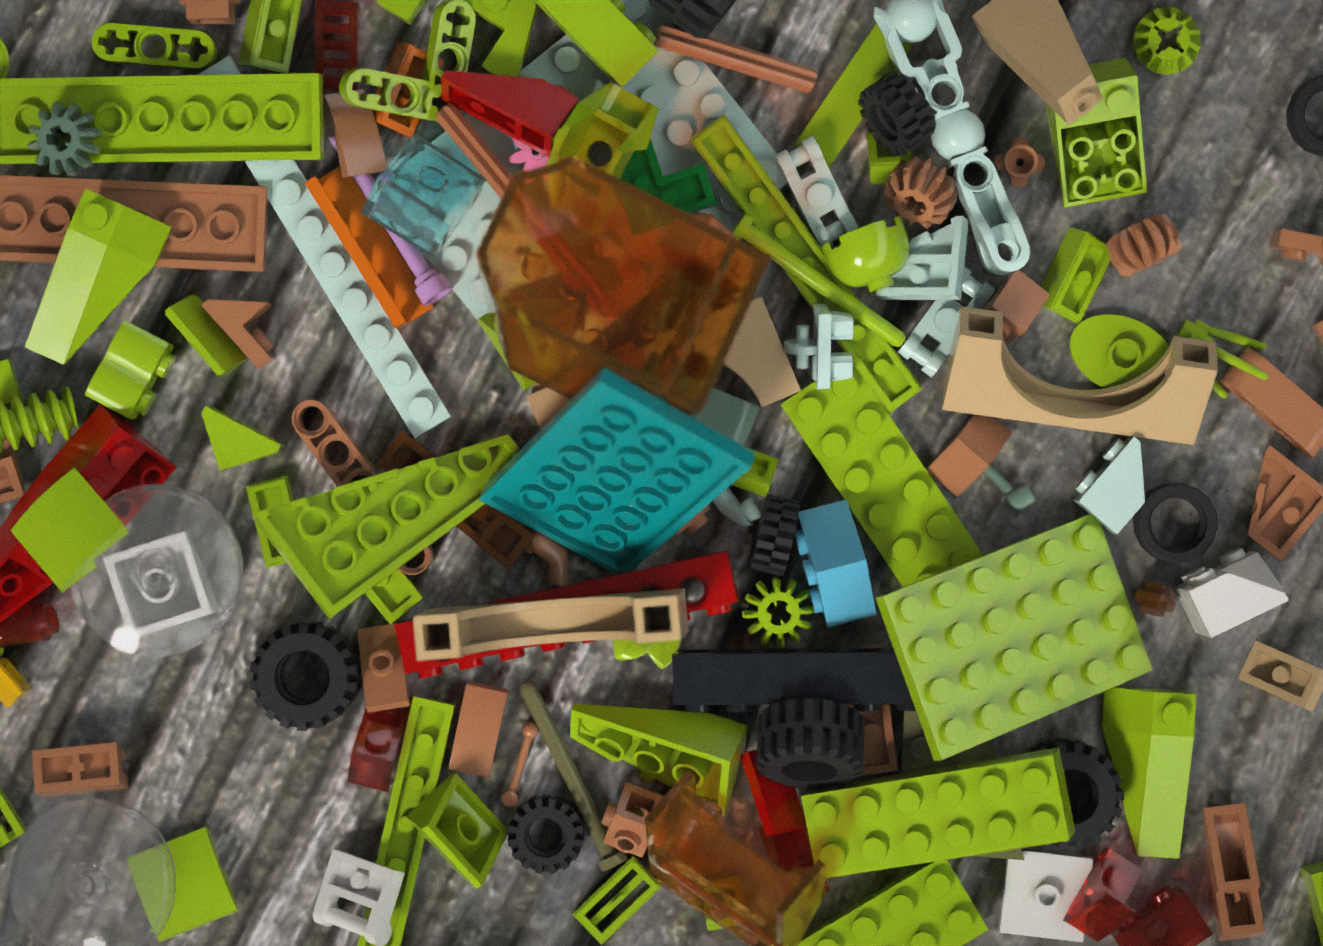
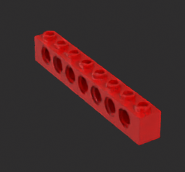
M728 549L477 605L641 592L642 588L646 586H652L658 590L681 589L682 581L688 577H695L702 582L704 594L698 600L686 598L687 621L691 620L689 612L706 609L707 616L732 611L731 603L738 602L740 598ZM413 619L394 624L405 674L417 672L418 679L443 674L442 666L458 663L459 670L484 665L483 657L499 654L500 661L525 656L524 648L540 645L542 652L567 647L566 642L536 644L483 651L457 658L417 661ZM598 640L583 641V643H589Z

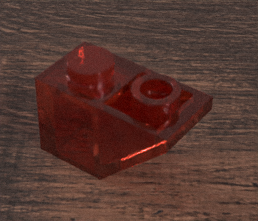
M409 696L410 706L370 713L365 709L352 749L347 782L385 792L389 791L398 762L413 697Z

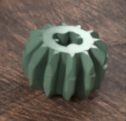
M54 103L52 105L51 114L44 110L37 113L42 126L30 125L28 129L31 133L38 134V140L31 141L27 146L30 150H41L35 160L38 165L44 166L49 164L51 174L60 175L64 170L70 176L78 174L79 165L83 168L93 166L88 153L100 154L102 150L98 145L92 144V139L99 138L103 134L101 129H89L95 119L93 114L85 113L81 115V107L79 105L70 104L66 109L61 103ZM63 132L70 133L71 142H65L66 146H60L59 137H65Z

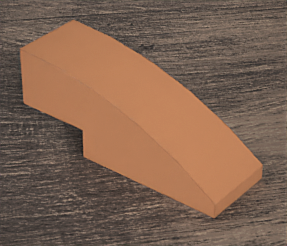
M1246 803L1203 808L1206 858L1218 942L1260 937L1265 932L1258 893L1260 881Z

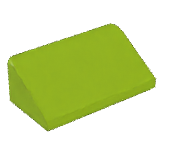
M250 0L238 60L239 65L288 74L302 0Z
M1069 228L1040 285L1050 294L1042 307L1079 324L1111 261L1109 258L1110 253L1106 247L1107 243L1087 231Z
M190 295L167 308L165 315L217 376L227 377L247 359L242 350L202 307L203 302L197 295Z

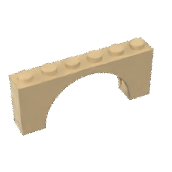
M747 293L727 302L729 310L713 316L710 309L687 319L690 327L674 333L672 326L649 335L651 343L639 349H635L633 343L609 352L612 360L596 366L594 359L571 368L573 377L557 382L555 376L544 379L532 386L534 393L526 396L541 430L603 367L625 377L639 365L651 359L671 354L697 355L724 365L743 380L755 396L760 407L801 391V388L784 352L762 296L752 300L750 293Z
M960 306L943 380L942 410L1194 445L1218 372L1216 342L1173 336L1171 344L1162 358L1152 368L1137 378L1104 389H1069L1052 385L1036 378L1015 361L1003 339V312Z
M685 588L434 608L413 616L417 661L457 658L495 649L558 642L630 640L637 643L672 641L681 640L688 632Z

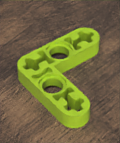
M446 0L436 7L432 19L422 79L371 69L353 68L347 71L340 80L339 92L342 99L347 104L355 107L437 122L435 115L438 112V107L432 105L433 97L441 96V84H434L435 77L441 80V76L444 73L439 68L438 57L443 50L448 48L455 53L457 58V64L453 71H468L476 25V14L472 6L463 0ZM456 10V14L462 17V24L454 25L453 27L450 21H446V16L448 13H454ZM452 34V38H460V43L442 42V35L451 36ZM363 76L364 84L381 87L379 95L362 93L360 99H358V92L352 90L353 82H360ZM399 83L405 84L410 90V100L406 106L401 108L395 106L391 100L392 89Z

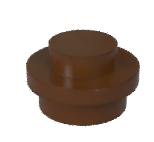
M1143 582L1141 589L1134 594L1133 599L1140 604L1139 609L1149 615L1162 617L1165 612H1172L1176 607V602L1173 600L1174 590L1161 584Z

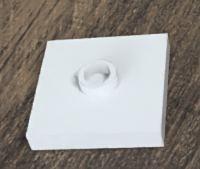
M1023 849L1025 860L1006 859L998 925L999 933L1083 942L1093 858Z

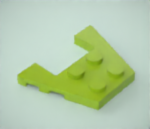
M377 0L376 2L379 7L411 26L427 0ZM463 0L472 6L475 14L504 31L482 64L483 70L493 75L521 77L520 72L524 56L528 52L531 41L529 37L535 15L538 14L539 6L533 0Z

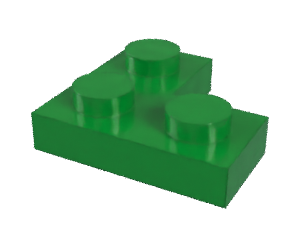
M651 138L646 150L634 151L619 180L635 231L673 220L680 212L691 214L692 212L695 213L717 205L704 163L663 176Z

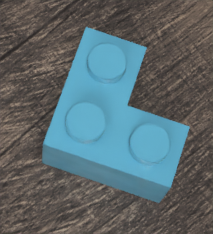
M847 499L800 511L798 517L801 529L795 530L794 536L799 554H808L809 560L803 561V566L809 586L816 584V587L809 589L815 614L823 612L827 628L876 616L867 562Z

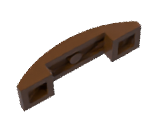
M401 431L376 464L387 472L414 465L419 461L432 457L436 458L437 456L407 433ZM488 504L482 506L456 526L508 570L535 537L517 520Z

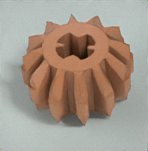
M914 155L907 162L900 161L894 167L891 175H889L883 192L887 196L885 206L896 210V217H904L909 220L910 227L917 222L926 229L934 223L941 225L957 201L956 178L946 175V166L936 167L933 165L931 157L926 162H922Z
M1155 214L1113 235L1107 242L1106 247L1110 253L1109 258L1113 266L1117 267L1121 276L1129 277L1154 267L1169 257L1176 255L1181 249L1182 243L1178 237L1180 234L1175 224L1171 223L1168 215Z

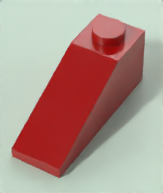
M447 70L441 76L442 100L449 104H454L458 109L547 157L551 154L554 145L553 138L557 130L564 126L578 104L579 99L567 88L561 85H552L539 78Z

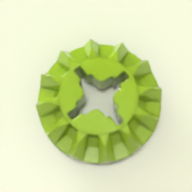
M1176 7L1156 8L1147 13L1135 28L1133 35L1135 54L1141 64L1154 73L1162 75L1179 73L1188 68L1196 59L1201 49V29L1197 27L1191 14H1187ZM1178 27L1180 30L1176 33L1177 36L1174 40L1178 45V49L1174 50L1172 47H1168L1157 54L1155 51L1159 48L1158 45L1162 40L1158 35V31L1161 30L1167 34Z

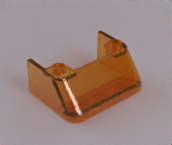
M687 770L645 818L652 874L664 887L747 946H798L826 895V864L818 859L812 868L805 866L802 869L794 866L788 873L724 829L721 808L708 797L700 798L696 795L695 774Z

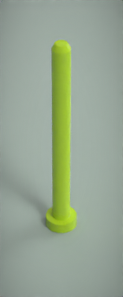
M746 212L742 215L731 231L739 241L741 238L843 311L850 313L853 318L891 345L900 347L906 339L904 332L752 225L755 218Z

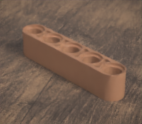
M305 400L294 408L292 414L294 429L337 487L354 482L360 475L371 477L380 474L327 403L320 400ZM310 407H317L324 416L322 426L316 431L309 430L303 423L304 412ZM338 440L345 443L349 449L348 459L342 465L334 464L328 457L329 446ZM432 545L423 550L425 559L419 567H412L405 563L399 570L407 575H417L427 570L434 559Z

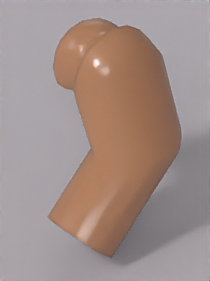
M530 531L535 537L525 550L529 554L535 553L547 563L548 585L569 584L567 548L537 531Z

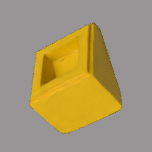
M1 658L0 701L9 708L31 690V686L7 658Z

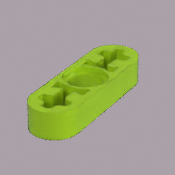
M106 23L99 26L92 36V48L96 55L112 64L202 71L211 67L217 58L215 42L209 35L199 30ZM113 32H116V37L121 41L133 42L131 34L138 33L134 41L136 57H130L132 50L126 47H116L114 54H110L109 49L102 46L103 40L110 39ZM153 35L163 37L166 42L165 53L156 59L148 58L143 51L145 40ZM173 37H180L178 44L184 47H193L195 40L200 39L201 45L208 48L207 54L200 55L199 60L193 62V57L190 54L177 52L178 61H172L175 54Z

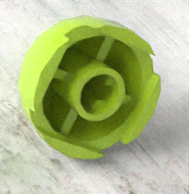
M894 217L893 226L888 228L885 220H881L839 236L841 244L834 249L831 248L829 242L821 247L831 272L839 281L854 288L868 286L870 293L894 284L892 276L904 268L909 259L910 250L908 235L901 217Z

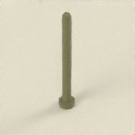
M529 681L521 685L520 692L602 856V859L597 862L601 871H606L621 864L628 857L626 853L617 851L615 847L603 843L607 828L601 824L602 818L536 684Z

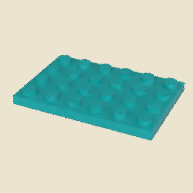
M603 367L483 487L479 500L608 571L618 574L634 570L752 467L755 453L741 446L735 440L727 438L704 425L698 419L669 405L658 396L652 395L632 384L621 375Z

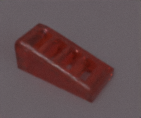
M316 0L315 73L323 74V90H339V83L342 76H325V68H349V70L359 68L361 6L358 2ZM327 15L349 16V24L327 23ZM326 33L349 34V41L326 40ZM326 51H349V59L326 58ZM353 82L352 90H358V82Z

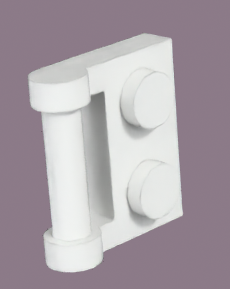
M332 849L313 910L314 921L326 927L338 926L364 936L368 943L384 946L391 937L392 929L389 922L405 873L345 851ZM339 897L372 908L369 920L339 909L337 904Z

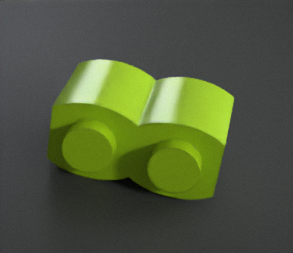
M124 320L112 339L104 359L94 373L85 396L129 419L135 420L138 414L146 415L156 396V393L151 391L155 381L159 376L165 378L174 364L176 356L171 354L174 345Z

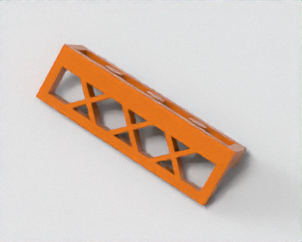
M339 166L320 179L314 176L304 182L396 329H402L435 308L433 304L428 306L422 304L415 292L417 288L414 283L415 275L353 177L342 178Z

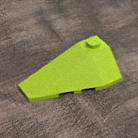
M85 188L66 231L25 348L65 365L96 332L107 316L128 297L129 292L140 280L146 277L156 266L173 227Z

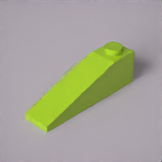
M1115 686L1103 692L1101 729L1104 740L1107 743L1113 768L1119 773L1122 780L1119 785L1124 791L1123 809L1136 856L1176 859L1180 857L1194 742L1197 695L1188 690Z
M574 703L571 709L570 737L612 762L624 760L641 770L639 777L649 783L654 778L675 789L673 796L682 802L725 816L741 768V755L745 754L748 726L729 718L704 712Z

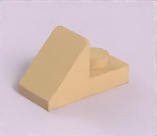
M1256 640L1238 676V679L1311 712H1313L1323 691L1322 669Z

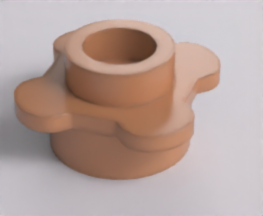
M1017 137L1012 141L1010 149L1004 154H998L995 157L994 166L998 171H1004L1010 177L1013 187L1023 188L1027 185L1028 178L1034 172L1043 170L1045 159L1042 155L1036 154L1034 149L1029 146L1027 139ZM1022 159L1024 162L1023 166H1017L1016 160Z

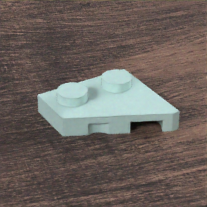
M956 216L950 219L951 224L930 234L926 231L912 238L909 242V259L904 268L892 276L894 284L876 291V296L881 300H961L969 220L964 216Z

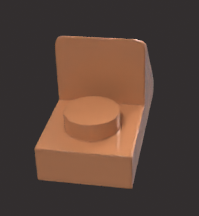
M207 299L202 304V307L258 369L264 370L276 359L269 351L274 347L269 338L258 327L253 331L248 328L272 306L271 303Z

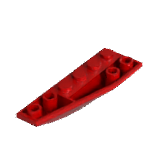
M102 404L97 407L42 470L0 527V623L53 583L12 534L11 529L28 508L54 483L75 467L126 526L177 468L171 460L133 426Z

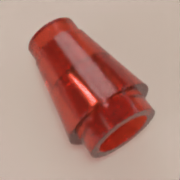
M35 600L1 622L0 647L50 640L52 635L58 633L60 629L58 615L53 605L48 601L40 603Z

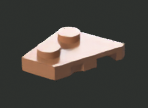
M1269 445L1264 452L1247 537L1277 561L1281 562L1323 511V486Z

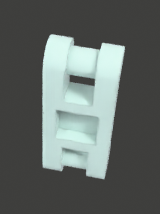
M810 136L801 141L802 146L789 153L785 149L774 156L814 239L820 247L827 242L833 247V241L839 239V236L858 229V226L824 160L818 143L813 136ZM810 161L813 170L799 176L796 167ZM833 210L838 220L824 227L820 217Z
M964 266L962 291L972 297L966 307L982 309L996 289L986 281L983 284L970 276L972 271ZM934 300L897 353L906 360L911 357L923 366L921 371L932 377L950 353L960 306L962 305L955 300ZM926 334L939 343L933 353L920 344Z

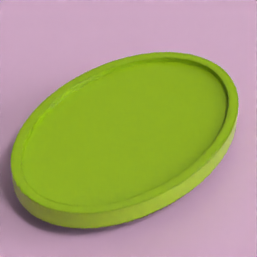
M1113 314L1097 315L1083 320L1073 329L1069 338V351L1076 367L1087 379L1102 389L1126 383L1144 374L1162 358L1169 347L1163 337L1146 324L1126 316Z

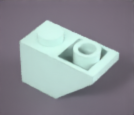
M1127 437L1124 441L1117 438L1102 455L1107 461L1097 473L1092 470L1088 471L1075 486V490L1079 493L1073 501L1088 514L1095 517L1106 530L1113 534H1118L1145 503L1141 442L1135 437Z

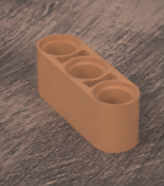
M1247 347L1239 358L1268 373V378L1261 380L1231 365L1220 378V382L1296 449L1313 459L1323 447V408L1255 350Z

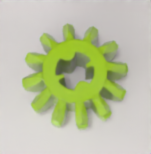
M772 576L773 590L768 592L765 584L762 581H758L756 587L763 596L759 599L753 594H746L745 600L757 607L756 609L743 610L742 617L747 619L758 618V621L749 625L747 631L749 634H754L761 628H764L765 630L760 637L761 644L767 645L773 633L776 634L777 647L783 648L785 645L784 633L788 632L791 639L798 643L801 639L793 628L798 625L804 630H810L812 625L808 621L801 619L800 614L814 613V608L812 605H798V603L809 596V592L806 589L799 591L794 596L791 595L796 587V580L790 578L783 591L780 590L779 576ZM778 600L785 601L784 609L789 613V616L785 621L779 618V623L771 622L772 615L767 611V607L772 602L777 606Z

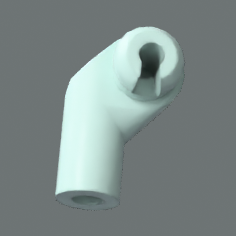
M729 487L713 500L724 516L741 527L752 526V521L759 519L762 514L759 505L754 499L748 498L740 504Z

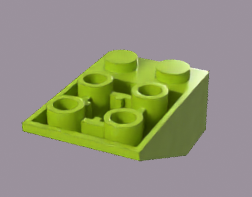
M1126 58L1088 64L1103 100L1072 124L1068 125L1046 103L1048 124L1064 208L1147 193L1138 78Z

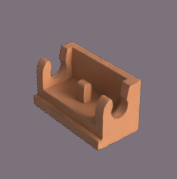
M118 742L32 751L34 791L45 798L129 789L128 776L123 772L122 760L126 759L124 750L119 747Z

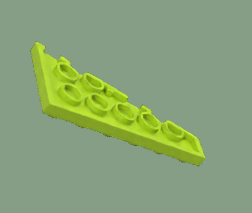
M509 434L461 448L456 452L436 458L432 457L419 461L414 465L390 470L335 487L330 491L290 501V503L261 510L253 513L252 518L330 620L484 506L486 503L479 500L483 487L520 449Z

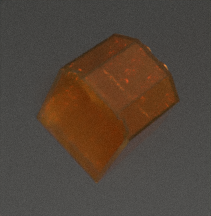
M573 155L530 171L526 169L514 173L476 251L488 313L510 370L572 399L604 367L646 392L659 397L664 402L687 415L699 414L703 411L771 259V256Z

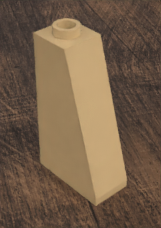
M991 0L971 16L984 43L1068 125L1072 124L1082 115L1087 114L1096 104L1103 100L1094 76L1058 0Z

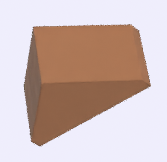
M972 414L926 470L945 488L958 497L990 466L1012 432L994 417Z

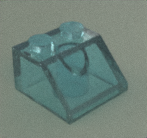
M414 134L376 179L361 213L431 258H434L453 234L486 179L422 137Z

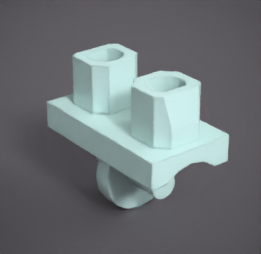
M813 304V339L809 338L808 325H797L796 338L784 341V352L796 355V368H808L809 355H812V379L817 381V389H830V381H839L853 377L851 353L831 352V340L853 339L852 315L845 312L829 311L826 304Z

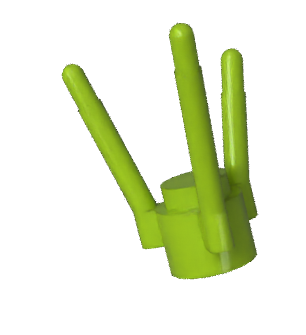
M1185 319L1175 335L1177 337L1214 341L1210 337L1213 336L1259 350L1266 349L1264 342L1210 326L1199 319L1195 323ZM1216 346L1219 359L1261 380L1268 378V373ZM1215 380L1212 390L1221 398H1226L1228 396L1227 391Z

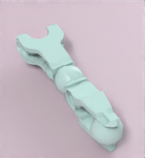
M889 0L885 10L874 6L873 18L885 38V45L895 72H897L898 76L904 75L907 82L912 81L916 85L915 90L917 93L922 92L925 97L922 100L924 105H929L932 110L930 114H932L935 121L933 125L935 131L931 135L932 143L938 154L949 161L947 163L948 169L954 168L955 188L958 191L966 218L969 220V230L984 268L989 273L998 276L1008 275L1013 271L1019 270L1028 262L1030 246L1020 220L1007 198L995 166L989 158L984 156L988 151L986 146L983 147L986 136L984 125L976 114L968 110L970 107L969 102L963 103L962 101L964 90L956 61L961 57L962 46L951 20L945 12L942 0ZM937 28L946 56L939 60L928 59L922 67L913 68L909 63L901 41L907 43L923 41ZM936 85L949 87L954 97L952 104L940 106L935 103L931 94L932 88ZM967 164H977L982 168L985 178L981 185L972 186L965 181L963 170ZM1000 243L1006 244L1010 250L1011 257L1009 261L1000 257L998 252V245Z

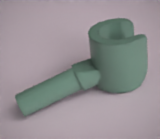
M991 464L984 471L1004 493L1009 506L1013 510L1022 511L1034 503L1035 498L1025 483L1012 488L1009 481Z

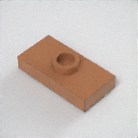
M394 624L357 629L367 712L410 706L407 675L404 671Z

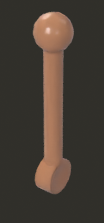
M533 722L526 723L522 728L524 735L523 743L509 789L502 795V803L506 807H514L519 800L517 793L518 785L532 739L539 733L538 726Z

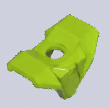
M612 82L578 102L564 126L557 130L553 138L554 145L546 165L549 203L565 209L593 227H599L623 196L617 188V184L634 151L647 149L659 108ZM604 141L611 147L612 157L606 165L599 167L591 162L589 150L594 143Z

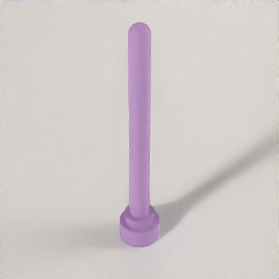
M335 137L329 138L330 142L337 151ZM371 174L353 176L416 277L414 283L417 286L415 292L422 304L428 306L445 297L451 292L453 287L444 273L439 274L435 268L431 269L373 176Z

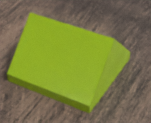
M456 772L449 775L406 817L451 867L476 889L483 886L508 835L507 828Z

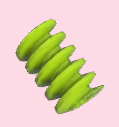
M69 386L63 387L61 400H58L52 389L46 390L44 403H41L36 393L29 394L27 406L23 405L18 396H13L9 410H7L0 399V453H2L4 440H8L14 450H19L21 437L25 436L30 446L35 447L38 434L40 433L43 434L47 443L51 444L53 443L56 430H59L65 441L70 440L72 427L78 429L74 402Z

